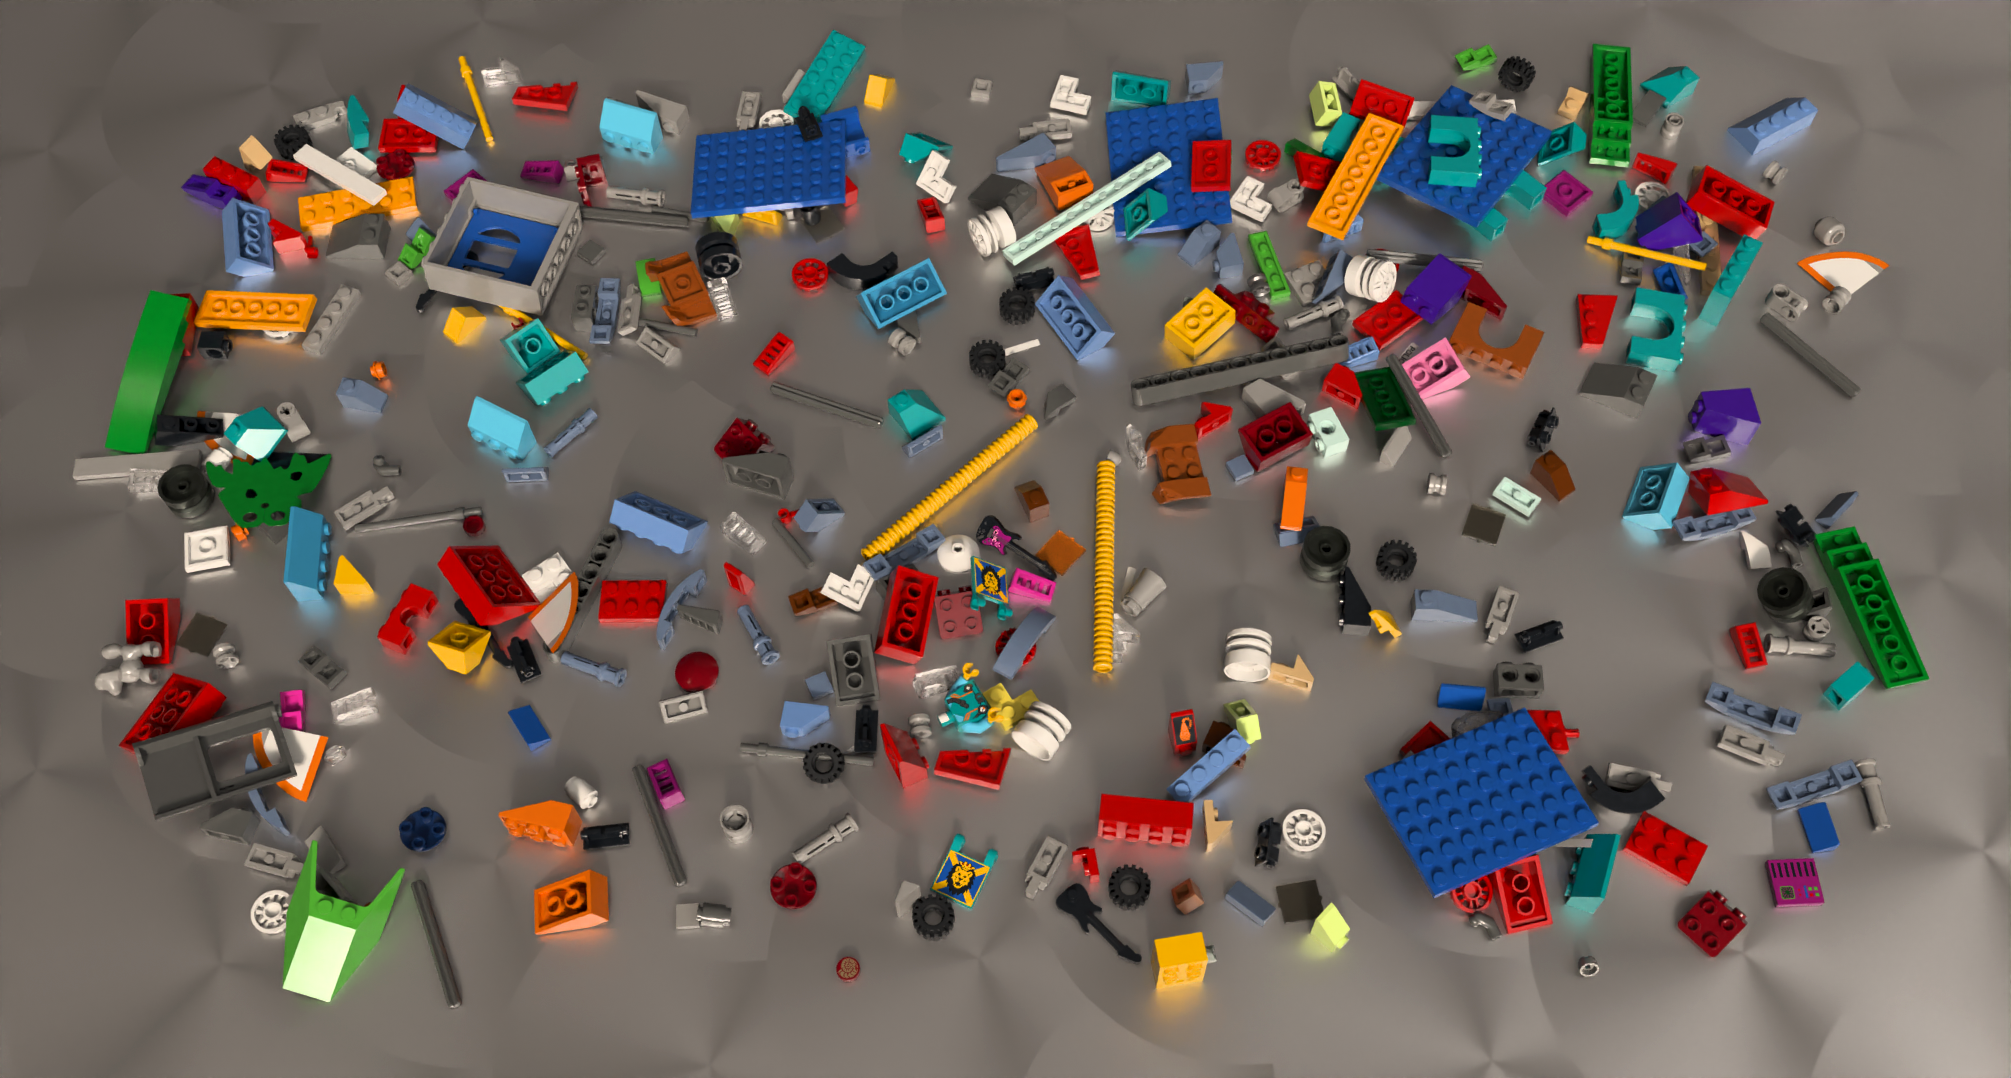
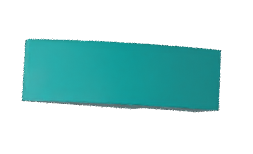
M350 95L347 108V133L354 149L369 147V118L356 97Z

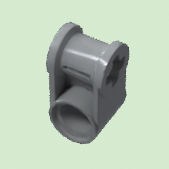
M1294 178L1272 189L1268 193L1267 199L1279 213H1282L1303 201L1305 187L1300 186L1298 178Z
M1780 283L1773 286L1765 299V303L1769 308L1775 310L1789 321H1796L1799 318V313L1809 305L1803 296Z
M284 402L277 407V415L283 426L288 430L287 435L292 443L311 434L305 421L292 403Z

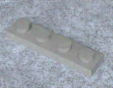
M343 284L340 286L302 343L304 350L322 355L361 296L358 289Z

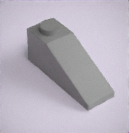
M636 90L638 105L642 109L656 112L662 129L676 134L681 133L690 119L687 106Z

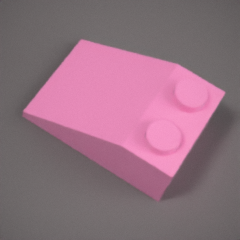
M1446 337L1402 364L1421 399L1452 389L1470 378L1469 373Z

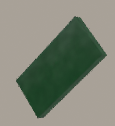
M1390 367L1354 372L1362 393L1361 402L1375 431L1416 424V418Z

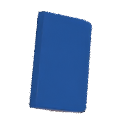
M1666 263L1653 269L1662 292L1684 295L1685 299H1688L1673 263Z
M1442 683L1437 691V707L1481 711L1486 688Z
M530 705L508 712L531 751L551 740Z
M1825 802L1797 810L1812 853L1834 851L1840 845Z

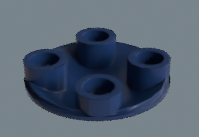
M423 807L410 814L399 825L401 841L412 851L423 852L433 849L443 840L446 834V822L443 816L429 807Z

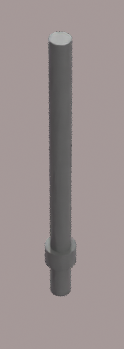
M481 506L467 509L459 507L453 511L356 524L354 529L356 533L449 519L464 520L472 515H482L483 512Z
M760 742L759 744L741 743L740 752L757 753V756L764 757L776 755L805 758L806 751H809L769 746L768 743ZM825 754L820 755L816 759L832 762L831 757ZM843 754L845 763L874 765V757Z

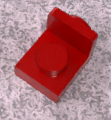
M1080 847L1073 851V863L1083 862L1084 876H1089L1090 883L1099 882L1095 848Z

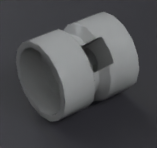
M731 805L722 811L720 824L725 837L734 844H741L749 840L753 834V824L748 811L740 805Z

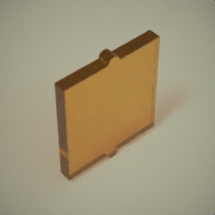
M1058 530L1035 556L1042 561L1047 560L1052 569L1063 576L1086 552V549L1076 543L1074 538H1069Z

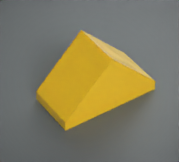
M870 74L864 103L882 108L895 82V78L880 74Z
M472 306L452 307L443 333L458 344L486 320V317Z
M341 555L338 559L334 586L339 593L371 594L373 590L368 582Z

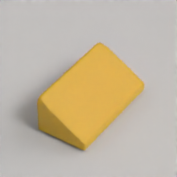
M774 210L742 214L743 216L777 226L782 218V214Z

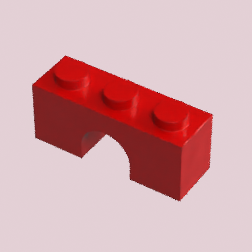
M216 156L202 169L206 177L217 179L222 185L234 187L243 197L242 200L255 205L266 194V190L258 177Z
M412 583L403 591L399 603L391 610L390 617L385 625H382L379 629L377 638L384 647L404 655L407 654L417 638L411 627L406 626L407 622L416 616L426 619L430 617L439 602L434 592Z

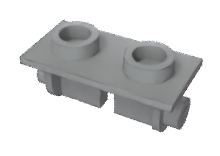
M1340 66L1337 69L1338 75L1333 77L1332 80L1354 100L1360 82L1353 77L1347 67Z

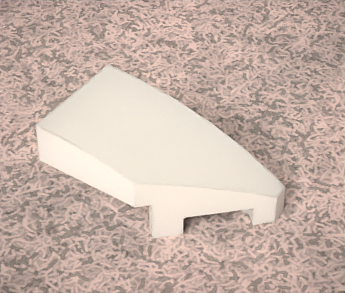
M1745 531L1739 532L1741 550H1745L1747 569L1771 568L1772 563L1768 546Z

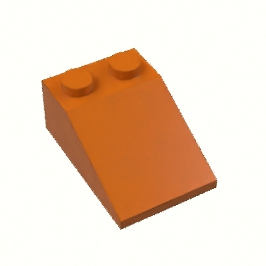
M589 869L534 890L535 934L541 935L589 928L609 921L607 877Z

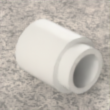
M223 447L214 449L201 464L203 467L202 471L208 476L206 470L207 461H210L214 466L221 465L225 470L231 463L233 455Z
M574 776L564 786L566 795L582 809L591 808L598 800V792L583 778Z

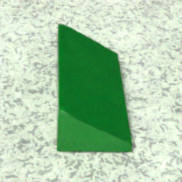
M1295 138L1285 144L1284 152L1292 157L1299 151L1326 158L1321 152Z

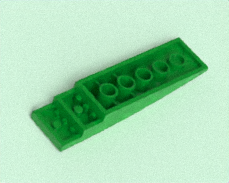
M1593 44L1590 79L1589 163L1628 168L1630 163L1631 129L1633 126L1630 47Z
M150 290L119 387L105 448L130 454L147 453L155 431L157 414H161L185 347L182 341L189 324L186 321L192 303L189 298Z
M1855 526L1816 534V540L1813 543L1825 571L1864 651L1886 690L1928 681L1929 676L1879 559H1873L1867 542H1861Z

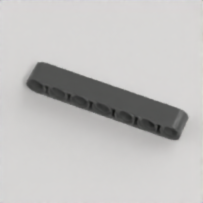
M613 528L604 529L600 533L577 577L579 583L577 613H575L574 620L565 639L554 654L545 641L543 642V650L552 663L561 662L563 653L565 651L569 652L602 588V581L606 580L622 549L619 534Z

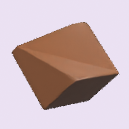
M1190 878L1171 890L1176 907L1185 915L1204 904L1199 887Z

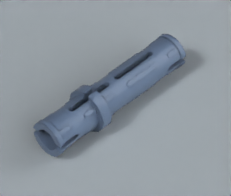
M588 408L579 418L573 419L571 421L572 424L543 447L544 451L553 458L579 433H584L586 431L585 428L598 418L597 414L591 408Z

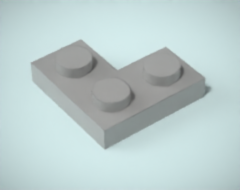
M1319 260L1284 273L1288 286L1302 307L1312 304L1317 291L1313 284L1320 282L1325 272V268Z

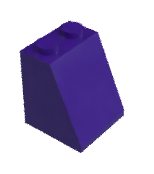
M1678 192L1635 217L1637 224L1635 229L1638 232L1637 240L1642 247L1645 246L1649 250L1657 251L1703 240L1699 217Z
M1440 253L1406 288L1400 302L1432 325L1457 305L1472 276Z
M1750 388L1700 392L1691 411L1688 413V421L1692 424L1694 432L1712 437L1724 435L1727 441L1741 445H1748L1761 425Z

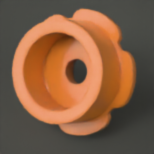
M374 361L373 366H370L371 374L374 378L377 377L378 380H382L383 377H387L386 366L383 361Z
M1014 389L1010 391L1007 396L1009 406L1021 408L1026 404L1027 397L1022 390Z
M237 524L230 527L238 542L244 539L247 540V535H249L247 528H242Z

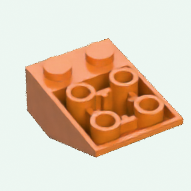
M1070 156L1034 168L1058 211L1074 206L1093 194V182L1086 170Z
M553 800L499 812L498 815L511 835L516 837L530 836L531 839L538 842L547 840L559 847H565L566 845L574 846L583 822L573 805Z

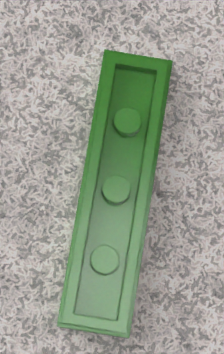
M1267 231L1249 234L1248 241L1260 273L1265 274L1267 278L1266 283L1270 286V299L1275 300L1290 296L1291 291Z

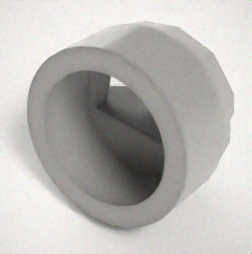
M1110 449L1106 460L1112 461L1116 467L1120 464L1121 456L1116 451Z
M1583 956L1579 959L1578 968L1581 975L1591 977L1598 973L1599 966L1594 957Z

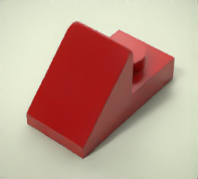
M273 218L269 221L268 225L271 229V234L276 238L273 241V245L278 253L282 254L307 247L308 243L302 233Z
M1202 402L1200 412L1203 416L1194 424L1197 438L1200 439L1231 421L1233 412L1231 406Z

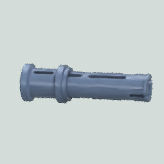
M749 605L741 606L738 608L737 614L753 639V648L759 652L762 664L770 665L776 662L780 654L773 648L771 638L764 634Z
M565 651L561 657V664L592 674L599 681L614 683L619 688L625 682L627 670L624 668L617 669L610 666V663L607 662L597 663Z

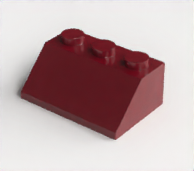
M1291 402L1238 429L1245 455L1256 472L1308 446L1313 436V433Z

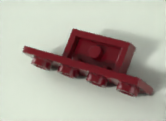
M1222 284L1216 286L1213 293L1236 310L1235 320L1266 343L1278 334L1279 327L1269 321L1273 318L1275 312L1267 304L1257 300L1248 291L1234 294Z

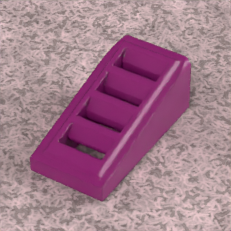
M558 160L525 161L520 177L527 180L559 184L564 168Z
M668 759L647 767L659 801L664 809H668L685 800ZM667 769L666 772H664V773H662V774H660V775H658V776L655 777V774L660 773V772H662V771H664V770Z

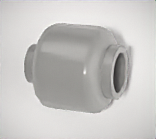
M1824 217L1816 222L1814 236L1824 245H1835L1844 238L1845 227L1834 217Z

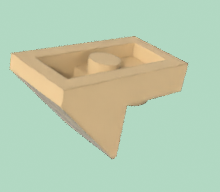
M1570 86L1557 114L1575 121L1590 93Z
M252 135L239 147L244 167L250 172L255 168L263 169L272 159L270 153Z
M1299 654L1297 655L1294 668H1290L1284 663L1276 664L1272 662L1269 680L1311 691L1314 678Z
M1204 800L1202 814L1206 852H1209L1230 831L1233 821H1218V808L1213 807V800Z

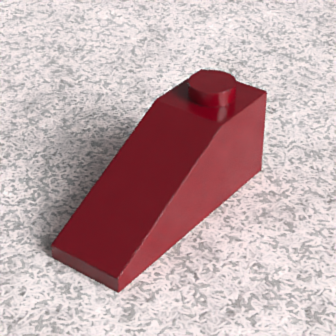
M1464 265L1462 269L1472 277L1460 299L1486 308V313L1502 320L1507 305L1482 274Z

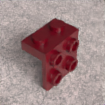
M599 154L576 158L578 166L574 167L576 177L580 178L577 185L579 193H582L583 205L587 204L592 207L589 187L608 184Z
M736 418L715 445L714 451L723 459L726 457L758 454L760 450L772 452L775 446L770 442L771 438L766 433L760 432L757 429L758 425L754 421Z
M971 585L958 587L959 591L950 592V589L937 591L934 604L940 637L942 639L982 633L983 626L980 607L978 611L970 608L973 595Z
M1710 889L1678 922V927L1709 956L1716 957L1748 922L1745 920L1747 916L1737 907L1732 909L1726 903L1728 899L1718 890L1713 892Z

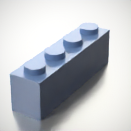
M1234 729L1166 790L1176 801L1191 802L1247 753L1251 746Z

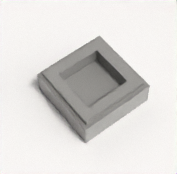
M975 78L971 89V96L989 99L993 81Z
M398 261L384 272L386 277L397 286L402 285L414 275L412 270L401 261Z
M700 903L676 904L677 929L701 928V921H696L698 906L701 907Z

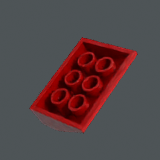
M499 545L449 546L437 564L480 626L501 624L531 612L541 604Z
M173 673L118 746L135 754L133 743L211 720L214 714L221 709L227 697L208 682Z

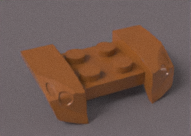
M687 251L666 259L645 263L646 274L649 276L650 281H659L670 305L661 307L675 325H694L717 316L704 282Z
M1194 424L1167 426L1151 432L1146 439L1144 458L1153 454L1156 455L1162 481L1158 483L1152 492V495L1159 504L1211 496L1208 479L1204 477L1197 450L1198 438Z

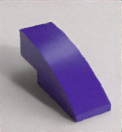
M195 174L181 187L192 196L221 209H224L232 198L238 200L243 198L234 187L222 185L217 179Z

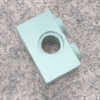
M1332 407L1309 414L1306 425L1313 433L1316 449L1321 451L1324 458L1347 450L1350 439Z

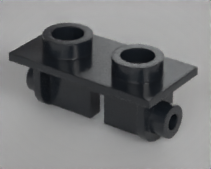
M801 106L798 110L799 117H795L804 141L807 142L823 137L814 114L810 113L807 107Z
M1046 267L1033 273H1018V276L1013 277L1017 290H1019V287H1023V291L1025 289L1032 291L1049 287L1054 281L1053 268Z
M1554 407L1551 412L1543 410L1539 413L1534 423V426L1538 428L1532 427L1527 437L1528 445H1539L1541 452L1550 443L1551 434L1559 424V417L1556 415Z
M1789 504L1784 508L1785 512L1775 511L1779 516L1778 522L1783 528L1789 530L1791 533L1790 539L1795 545L1808 548L1809 545L1806 542L1811 543L1816 540V533L1808 522L1805 521L1801 525L1798 524L1804 517L1796 506Z
M1552 620L1516 633L1514 636L1523 652L1527 653L1564 639L1560 632L1563 629V625L1560 621Z
M518 636L513 637L507 649L520 682L524 683L542 675L528 639L522 640Z
M863 705L862 709L856 710L854 752H877L878 710H872L870 705Z
M1272 817L1260 823L1257 830V835L1259 836L1258 845L1254 852L1256 867L1266 863L1267 868L1273 869L1278 864L1279 848L1273 847L1272 844L1280 845L1282 828L1280 823L1273 822L1274 818Z
M629 822L584 827L580 832L581 840H583V849L630 845Z

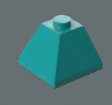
M1687 66L1668 67L1642 82L1640 86L1646 92L1652 90L1665 97L1666 101L1662 107L1667 109L1693 94L1700 77Z
M1575 122L1552 130L1551 137L1539 151L1538 165L1541 166L1584 150L1587 134Z
M921 132L906 133L899 155L905 157V161L915 164V162L927 160L932 150L942 154L952 150L953 145Z
M1147 188L1123 208L1126 240L1130 241L1168 212L1165 195Z
M539 318L514 329L499 339L510 356L527 374L561 352Z
M904 389L888 399L890 415L911 440L946 420V417L922 390Z
M262 406L236 417L224 432V435L235 446L261 462L264 457L268 458L288 430Z

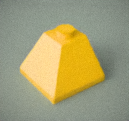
M454 620L427 642L428 646L448 669L468 674L480 664L491 636V631Z

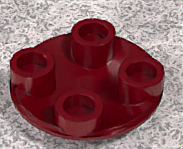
M397 149L393 153L381 156L376 160L377 173L386 180L405 178L415 168L413 157L405 153L403 149Z
M693 652L685 655L678 662L675 669L676 680L685 692L704 691L714 687L719 674L717 661L705 652Z
M797 862L781 867L770 881V891L773 899L777 904L786 909H799L806 906L812 901L817 890L814 874L807 867Z

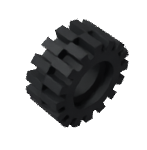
M1512 56L1507 58L1498 73V79L1502 80V85L1506 84V89L1510 87L1513 92L1515 89L1516 92L1521 90L1523 92L1529 88L1535 77L1534 65L1530 66L1531 62H1525V58L1520 60V56H1517L1516 59Z
M293 124L289 125V128L284 126L283 131L279 129V134H275L274 144L280 155L287 160L289 158L294 160L293 155L304 145L308 144L313 147L308 132L302 126L295 125L294 127ZM294 140H299L295 144L288 145L290 142Z
M1013 287V291L1009 288L1006 290V293L1003 292L999 302L1001 317H1003L1004 321L1008 320L1009 324H1012L1013 321L1015 325H1019L1018 322L1025 324V320L1029 322L1035 312V297L1033 298L1032 292L1029 293L1028 289L1023 291V287H1019V290ZM1019 302L1024 304L1025 307L1013 309L1010 305Z
M982 340V344L978 341L976 347L973 345L969 352L971 371L973 370L975 375L979 373L981 378L983 375H986V379H989V375H992L994 378L999 370H1003L1006 365L1003 346H999L997 341L994 344L992 340H989V343H986V340ZM990 355L995 357V360L990 363H984L980 361V358Z
M1391 540L1390 544L1388 541L1385 542L1384 546L1380 547L1376 558L1378 572L1382 571L1381 576L1383 577L1388 575L1387 579L1390 581L1392 577H1394V581H1398L1399 577L1402 581L1406 579V576L1409 578L1417 562L1416 552L1413 553L1414 548L1412 546L1408 548L1409 543L1407 542L1404 545L1401 544L1402 540H1398L1397 543H1395V540ZM1391 555L1400 556L1404 559V564L1402 566L1393 565L1389 562L1388 558Z
M817 743V745L811 746L809 751H806L805 758H803L805 774L810 780L817 783L827 784L835 782L844 771V755L840 752L839 748L829 743ZM824 754L830 756L832 759L831 769L827 772H820L815 765L816 759Z
M1126 864L1124 868L1118 867L1116 872L1113 871L1108 886L1109 897L1113 899V903L1115 905L1119 904L1121 909L1127 907V910H1131V907H1134L1136 910L1139 909V905L1143 906L1149 898L1151 881L1148 879L1147 872L1143 873L1141 867L1136 869V865L1133 864L1132 867H1128V864ZM1125 880H1133L1138 884L1139 889L1133 895H1126L1120 888L1121 883Z
M929 894V898L925 899L923 896L920 903L918 901L915 903V908L912 910V920L914 928L919 935L922 934L924 939L930 937L931 940L935 941L936 937L940 940L943 939L944 934L946 936L949 934V930H952L954 927L955 916L952 904L948 903L947 898L943 897L942 899L938 894H936V897ZM936 909L942 913L943 918L939 924L929 925L926 923L924 917L929 910Z

